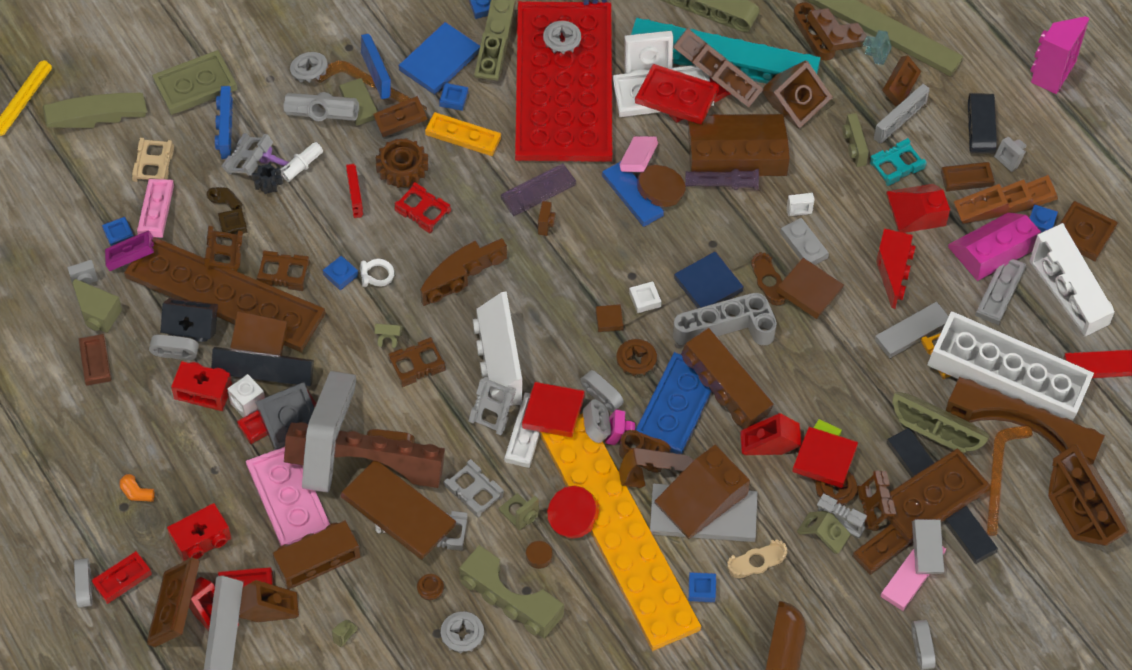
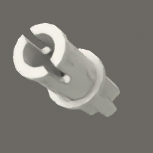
M314 142L302 153L295 154L294 158L280 169L283 179L290 182L301 171L307 170L309 168L308 165L323 153L322 147L317 142Z

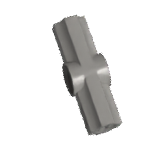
M321 92L317 95L287 93L285 96L284 112H286V115L311 117L315 121H323L326 118L356 120L358 118L359 102L357 98L333 97L326 92ZM318 104H321L325 110L320 108Z

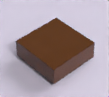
M621 304L596 306L598 332L623 330Z

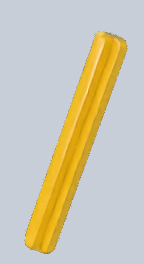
M46 60L38 63L0 115V136L5 135L52 70V65Z

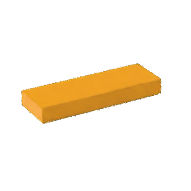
M436 112L432 115L425 129V135L489 156H493L501 140V133Z

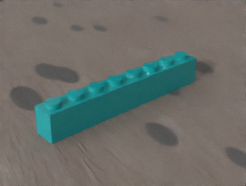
M636 18L631 35L672 31L674 45L687 28L654 22L649 19ZM690 29L756 82L767 84L777 74L803 61H808L818 75L821 57ZM673 48V64L683 66L694 65L689 59Z

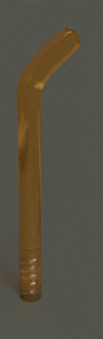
M337 61L329 64L326 74L320 75L319 80H317V82L321 83L334 74L344 72L356 79L362 78L364 83L377 90L371 75L346 61ZM390 88L389 97L401 103L411 99L398 90ZM422 105L424 112H426L427 107Z
M1028 426L1007 428L999 431L995 436L987 534L989 536L997 535L1005 443L1014 439L1032 437V430Z

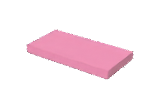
M285 447L246 461L247 468L280 546L285 544L291 545L300 541L305 535L318 533L330 525L316 491L302 488L303 466L284 462Z

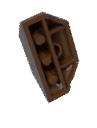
M1076 444L1053 458V470L1048 497L1074 540L1107 546L1129 532L1124 514L1099 472Z

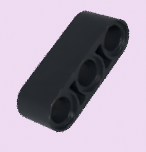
M969 93L968 131L970 153L995 154L997 134L994 94Z

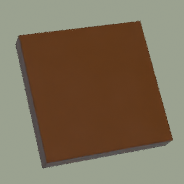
M1073 201L1060 224H1064L1081 255L1093 261L1097 260L1118 224L1117 221L1076 201Z
M802 258L780 283L776 292L815 319H818L841 292L844 284L805 258Z
M238 311L230 349L282 356L288 321Z

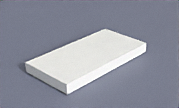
M696 65L668 68L710 82L709 76ZM649 71L612 75L619 117L660 112L635 103V97Z

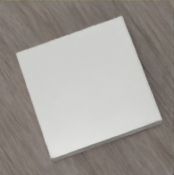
M672 31L624 36L625 74L649 71L653 64L665 68H673Z

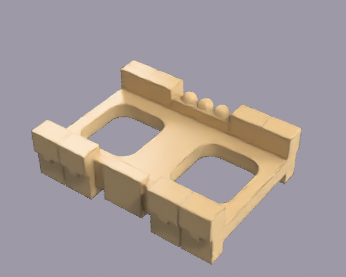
M140 138L137 163L134 164L132 180L134 182H138V179H168V166L174 151L172 140L164 142ZM148 146H162V154L159 156L148 155ZM145 165L158 166V173L155 176L143 175V167Z

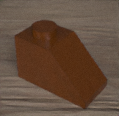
M255 580L242 589L239 617L254 622L299 617L297 592Z

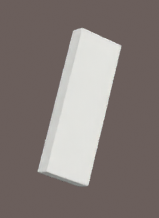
M525 392L504 460L506 463L530 468L540 432L522 428V421L531 396L530 393Z

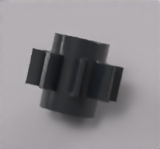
M271 163L262 166L258 165L257 173H252L255 190L261 189L265 195L277 192L278 185L283 184L280 168H274Z

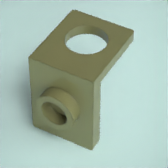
M516 493L499 507V512L520 531L538 517L539 499L534 496L527 502ZM520 504L522 507L516 511V516L510 514V506Z
M828 511L809 512L797 530L799 534L816 533L834 554H838L851 535L839 520ZM817 518V521L812 526L808 527L809 523Z

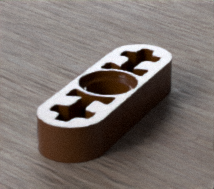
M806 2L797 4L793 14V20L816 57H821L820 60L824 61L834 58L836 51L822 48L820 36L813 35L808 31L813 26L809 20L807 22L805 15L815 10V8Z

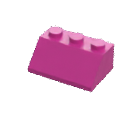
M1084 16L1054 22L1048 31H1043L1038 42L1040 46L1034 56L1037 59L1030 70L1033 73L1031 83L1052 93H1058L1077 62L1090 18Z
M1006 213L948 244V248L971 275L979 281L994 273L999 266L1003 264L1004 266L1008 265L1010 260H1018L1031 253L1037 235L1041 231L1027 215Z

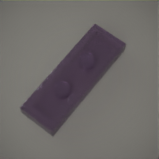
M564 163L502 193L501 200L510 213L515 216L575 186L576 180Z

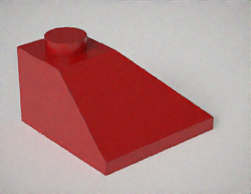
M928 184L886 192L898 232L907 233L946 226L950 208L944 190L937 185Z

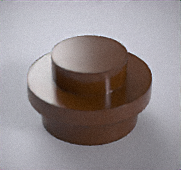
M434 574L424 575L417 583L418 594L426 600L439 598L444 590L443 581Z

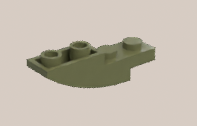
M491 0L474 77L498 81L510 39L516 0Z

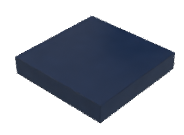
M716 252L707 255L674 274L675 281L697 308L726 301L741 293L744 288Z

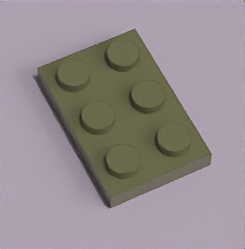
M219 50L152 75L153 82L170 115L215 99L216 96H221V86H231V92L237 90V84Z

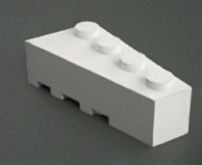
M1062 223L1038 234L1029 262L1082 334L1087 336L1110 325L1115 312L1113 306L1107 300L1064 224Z

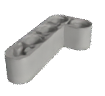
M751 293L677 315L673 325V339L678 344L685 345L708 328L716 337L748 328L753 340L757 344L769 345L774 340L777 322L766 297L760 293Z

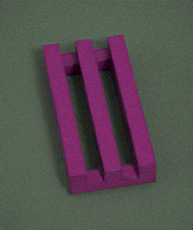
M148 230L106 248L105 266L109 271H112L154 253L152 248L154 246L152 241L153 235Z

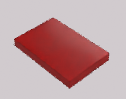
M653 64L635 97V103L702 125L719 92V84Z

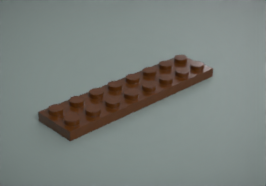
M155 237L152 240L154 253L131 262L124 272L126 279L171 298L218 304L217 317L233 324L236 322L238 311L288 321L284 345L301 353L326 314L323 307L232 269L211 265L204 267L205 258Z

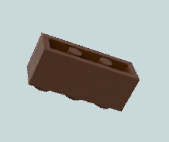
M346 520L340 523H332L318 533L307 534L300 541L291 545L285 544L272 553L274 564L288 590L360 558L359 545Z

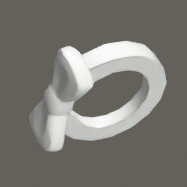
M374 259L368 263L363 260L360 263L362 287H367L368 283L375 286H386L394 278L393 266L383 259ZM374 266H382L388 271L389 276L385 280H376L369 276L367 271Z

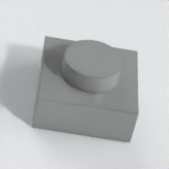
M92 260L67 267L71 282L77 279L90 285L92 282L98 281Z

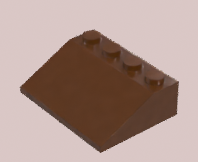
M783 114L706 115L702 125L688 121L690 177L787 176L790 158Z

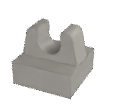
M1007 137L1001 141L994 157L1012 172L1018 168L1026 152L1023 149L1027 145L1020 139L1013 141L1010 137Z

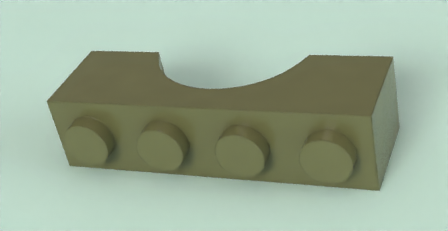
M480 545L459 567L461 583L467 589H474L479 592L490 605L496 604L503 609L504 614L508 618L520 621L524 624L525 629L533 635L538 634L545 639L564 616V604L543 589L533 594L520 595L505 588L499 579L501 571L500 559Z

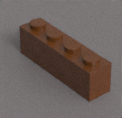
M710 328L685 344L681 353L683 361L688 367L694 369L701 383L709 387L715 394L717 402L726 407L736 424L746 429L769 415L774 405L773 402Z

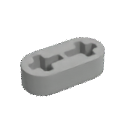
M154 335L151 338L149 351L158 357L193 360L197 356L199 344L191 338Z
M590 370L580 379L584 389L596 400L603 403L607 410L614 412L615 409L617 410L624 403L620 393L595 371Z
M596 399L592 400L583 408L585 431L593 441L601 443L611 434L609 413L603 403Z
M89 558L74 560L77 606L78 608L90 607L93 604Z
M927 620L912 621V638L919 669H934L935 653Z

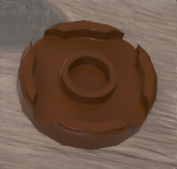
M648 166L644 172L640 173L637 180V189L640 195L645 200L646 198L652 200L651 203L656 206L669 207L676 205L682 199L686 190L685 182L681 175L667 166Z

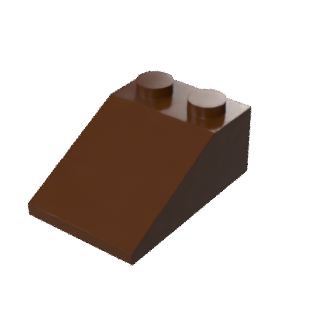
M715 444L697 457L663 491L654 503L690 539L748 495L750 480Z

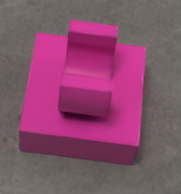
M615 409L610 415L611 434L605 439V443L615 445L621 439L624 432L635 430L634 422L625 421V411Z

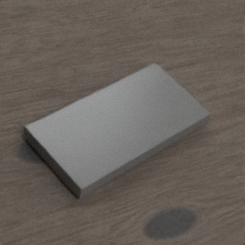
M653 484L650 522L652 535L686 537L654 503L669 485ZM748 491V495L691 538L755 542L757 491Z

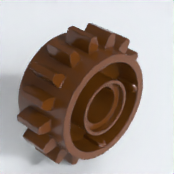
M408 138L386 142L385 147L379 149V155H376V171L380 173V179H385L387 185H393L397 188H408L414 182L418 184L420 178H425V171L429 169L428 154L424 152V147H419L417 141L413 142L408 140Z

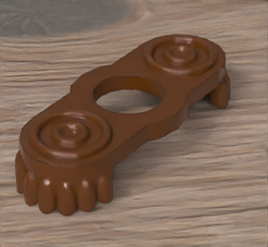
M762 252L756 253L751 260V266L757 278L758 287L764 292L769 303L776 306L783 304L786 298L776 292L782 279L772 265V257L769 254L766 255L765 252L763 254ZM766 276H772L775 278L776 284L770 287L763 284L762 279Z

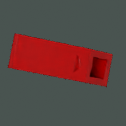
M884 228L876 263L891 308L895 309L897 300L903 301L906 286L901 284L903 279L908 280L911 266L906 265L907 259L913 260L916 246L911 245L913 235Z

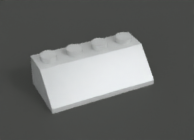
M501 292L477 308V319H473L474 334H479L480 340L476 341L478 356L483 355L484 362H480L482 378L488 377L489 380L510 389H516L511 406L521 405L522 375L507 292ZM491 386L488 396L493 400L502 402L504 391Z

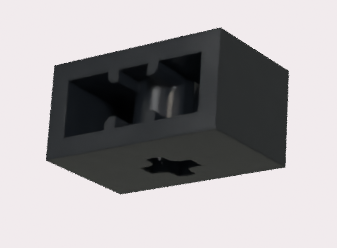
M168 298L162 303L160 333L168 334V336L193 337V340L199 342L208 341V339H211L216 334L218 304Z

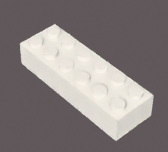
M952 311L927 364L957 379L959 377L971 379L981 386L996 389L1013 399H1021L1028 405L1045 409L1053 415L1068 418L1072 421L1079 410L1094 374L1091 371Z

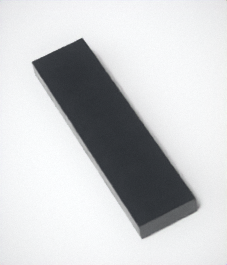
M214 347L212 349L211 368L224 369L231 376L243 378L248 374L252 379L294 385L304 382L305 386L310 387L312 385L314 360Z

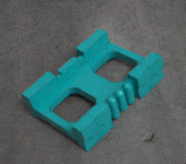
M909 138L896 143V146L890 148L889 151L886 150L884 152L882 150L870 158V164L876 168L887 186L900 181V178L909 175L910 172L914 174L925 169L926 160L921 159L912 148ZM911 152L917 161L906 165L900 158V155ZM889 161L897 171L887 175L879 165Z

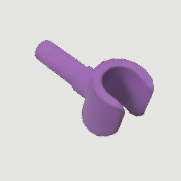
M269 147L266 153H263L259 162L264 164L271 161L282 166L289 163L275 155H271V147Z

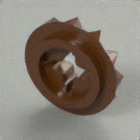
M631 339L624 342L618 348L616 355L618 366L623 369L624 373L628 372L633 376L636 374H643L645 376L648 371H653L654 365L657 362L655 348L649 342L642 339ZM633 352L637 357H641V364L637 363L636 360H632Z
M849 471L843 487L839 489L837 494H834L833 488H831L833 485L818 480L815 483L817 496L821 497L824 493L837 500V504L840 503L844 506L847 502L854 499L857 492L856 479Z

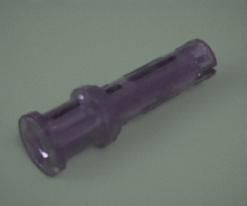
M734 169L732 172L686 171L685 187L722 186L732 187L734 190L754 188L755 191H759V169L754 171Z

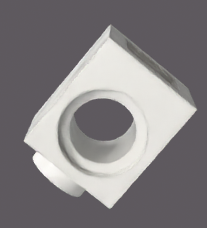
M248 374L228 388L230 404L243 418L258 410L255 401L265 398L264 391Z

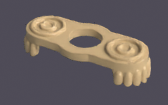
M771 540L770 545L763 548L751 549L746 554L736 558L732 555L727 562L730 575L734 578H744L752 574L763 573L768 568L780 564L787 555L786 544L779 540ZM760 555L764 559V564L761 567H753L749 562L750 557Z

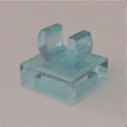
M879 30L875 38L867 36L863 42V46H868L865 54L873 56L874 64L883 65L892 48L888 32Z

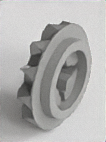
M557 21L547 26L543 34V40L545 41L546 48H551L553 53L561 51L564 54L566 51L573 52L575 47H579L581 32L571 22ZM562 32L563 36L565 37L564 42L560 41V36Z
M307 52L299 55L290 65L293 79H298L300 83L305 80L309 83L312 79L319 80L320 75L326 74V69L328 68L327 59L324 55L317 52ZM309 64H311V70L307 71Z
M469 612L451 614L444 620L441 627L443 643L448 646L449 650L453 649L460 654L463 651L472 652L476 646L481 644L484 636V627L481 620ZM464 624L466 632L470 634H466L463 641H460L459 634L455 632H460V628Z

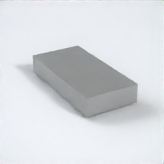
M912 521L916 574L944 573L941 521Z

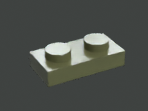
M857 113L847 114L846 124L843 125L842 130L844 138L849 141V156L854 158L856 167L866 166L869 151Z

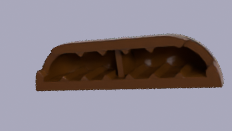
M779 601L766 670H799L806 635V622L799 609L790 603Z

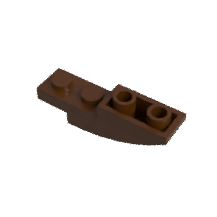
M501 238L481 248L476 241H473L451 254L430 274L420 289L422 305L436 303L449 294L462 291L468 286V276L477 275L485 268L502 263L507 259V245Z

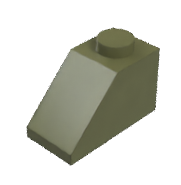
M74 279L72 282L86 326L94 331L100 330L108 333L122 311L119 297Z

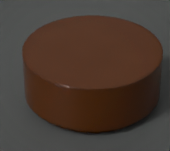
M534 541L529 544L526 549L527 563L537 569L547 567L552 561V548L544 541Z

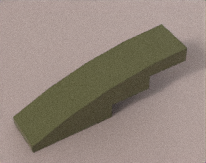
M112 93L43 105V113L46 127L94 128L96 122L119 123L121 117H145L147 108L143 93Z

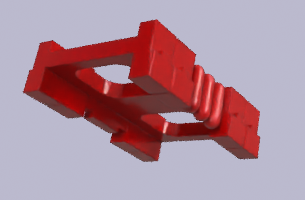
M414 182L408 192L399 201L395 202L394 210L405 218L407 216L409 219L412 218V221L418 223L420 228L431 233L436 223L446 213L449 214L451 212L450 204L441 198L436 199L435 196L429 192L427 193L424 187ZM411 194H416L422 198L416 207H410L404 203ZM431 206L441 211L434 220L423 215Z

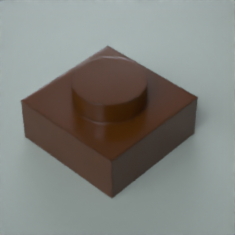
M542 201L538 219V235L548 236L549 227H554L556 213L552 212V202Z

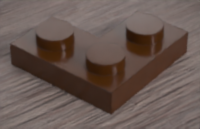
M829 8L812 10L807 15V19L829 51L866 46L870 40L859 23L840 25Z

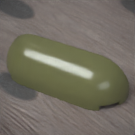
M903 392L894 393L892 402L894 410L899 418L898 420L904 426L953 450L958 448L963 453L975 451L981 448L990 437L976 425L918 397Z

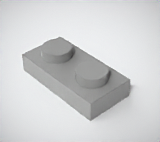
M802 218L781 228L780 234L800 260L805 258L816 265L828 259L829 252Z

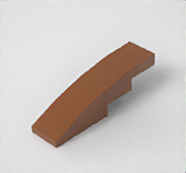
M1049 175L1029 183H1026L1023 179L1001 188L1000 184L956 200L954 204L962 223L997 218L1006 213H1017L1034 207V204L1040 206L1057 200L1058 196Z

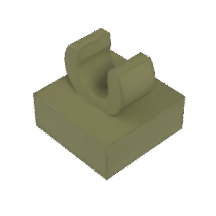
M375 323L374 334H382L378 338V346L383 347L384 339L389 337L392 340V348H396L398 340L395 335L402 336L403 326Z

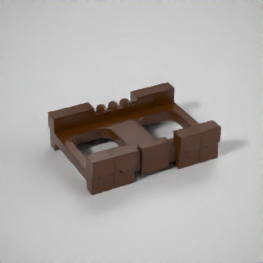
M208 226L204 267L211 265L237 271L241 260L240 247L243 232L238 231L236 235L214 231L213 226ZM216 237L230 238L232 245L217 244ZM214 255H227L230 257V263L217 262L214 260Z
M263 250L257 280L273 286V284L278 286L279 284L280 287L282 285L284 287L288 286L290 290L303 291L306 271L310 263L309 256L294 254V257H291V255H279L278 252ZM266 262L279 264L276 274L263 273ZM291 265L302 266V276L299 278L289 277L287 275L289 267Z
M432 337L417 342V346L408 347L405 351L399 349L388 354V360L392 363L402 387L415 383L416 378L420 379L425 377V375L428 376L429 373L433 376L446 371L445 363L435 347ZM431 349L434 351L437 360L425 364L419 354ZM406 358L410 359L414 369L401 373L396 363Z
M875 470L866 482L857 486L859 499L863 501L862 505H864L863 509H865L863 512L867 515L864 521L867 530L877 531L879 524L888 516L894 517L896 515L894 502L889 500L890 494L886 488L890 485L887 471ZM875 480L876 493L872 495L869 485ZM880 504L881 516L877 519V516L874 514V508Z

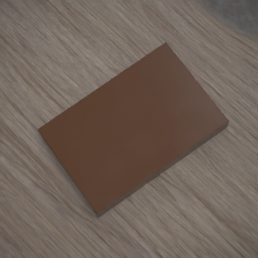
M191 557L164 572L147 639L148 645L157 647L182 635L200 560Z

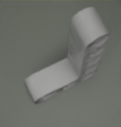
M330 371L307 428L302 477L303 489L329 493L333 475L336 439L355 390L356 375Z

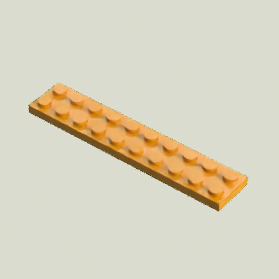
M583 413L579 415L573 438L540 432V437L566 487L574 485L584 487L595 496L599 504L598 520L596 519L593 524L594 527L590 533L651 650H657L701 631V625L627 486L621 485L619 471L603 441L597 443L587 435Z

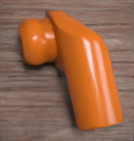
M126 474L120 479V489L129 500L154 501L155 490L140 488L133 475Z

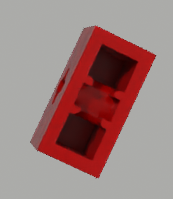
M181 361L171 389L175 400L223 411L229 396L228 388L232 386L230 373L224 369H212L204 367L197 362L188 363Z
M215 503L167 527L169 538L183 562L191 557L199 559L204 553L213 548L224 546L231 539L229 526Z

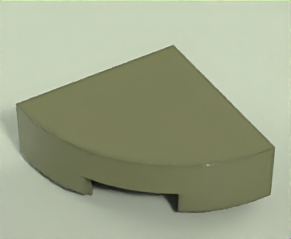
M350 620L342 621L332 630L333 642L339 647H343L358 630V626Z

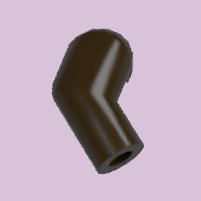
M212 187L206 193L207 198L212 203L227 204L231 210L240 209L243 206L229 188Z

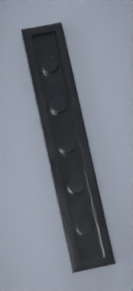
M910 428L887 439V445L911 478L935 463ZM967 506L943 520L974 564L997 553L998 547Z

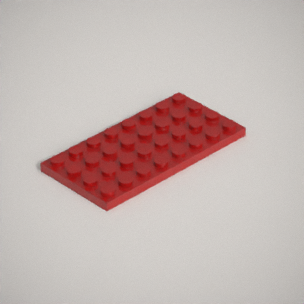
M518 1L515 161L612 162L611 2H598L596 4L589 2V5H584L583 2ZM557 21H568L575 24L581 32L579 47H575L573 52L566 51L562 54L561 51H556L553 53L551 48H546L545 41L543 40V34L547 26ZM563 32L561 33V36H560V41H561V42H564V41H565V37L563 36Z

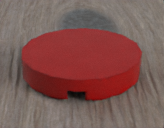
M575 485L564 487L554 495L549 503L547 510L548 521L552 529L561 536L570 539L583 537L593 529V524L596 519L598 520L599 504L595 496L584 487Z

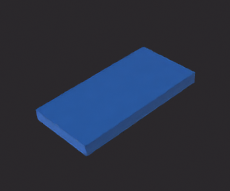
M673 353L636 430L667 442L671 447L670 452L682 455L712 391L701 383L694 369L685 364L681 354Z

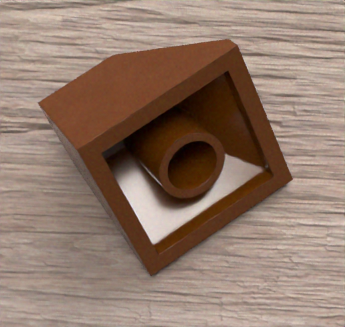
M803 61L777 74L762 90V93L772 107L780 114H783L789 122L799 129L833 98L808 61Z

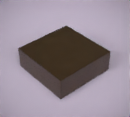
M242 208L218 213L222 232L236 235L238 231H242L243 234L248 233Z

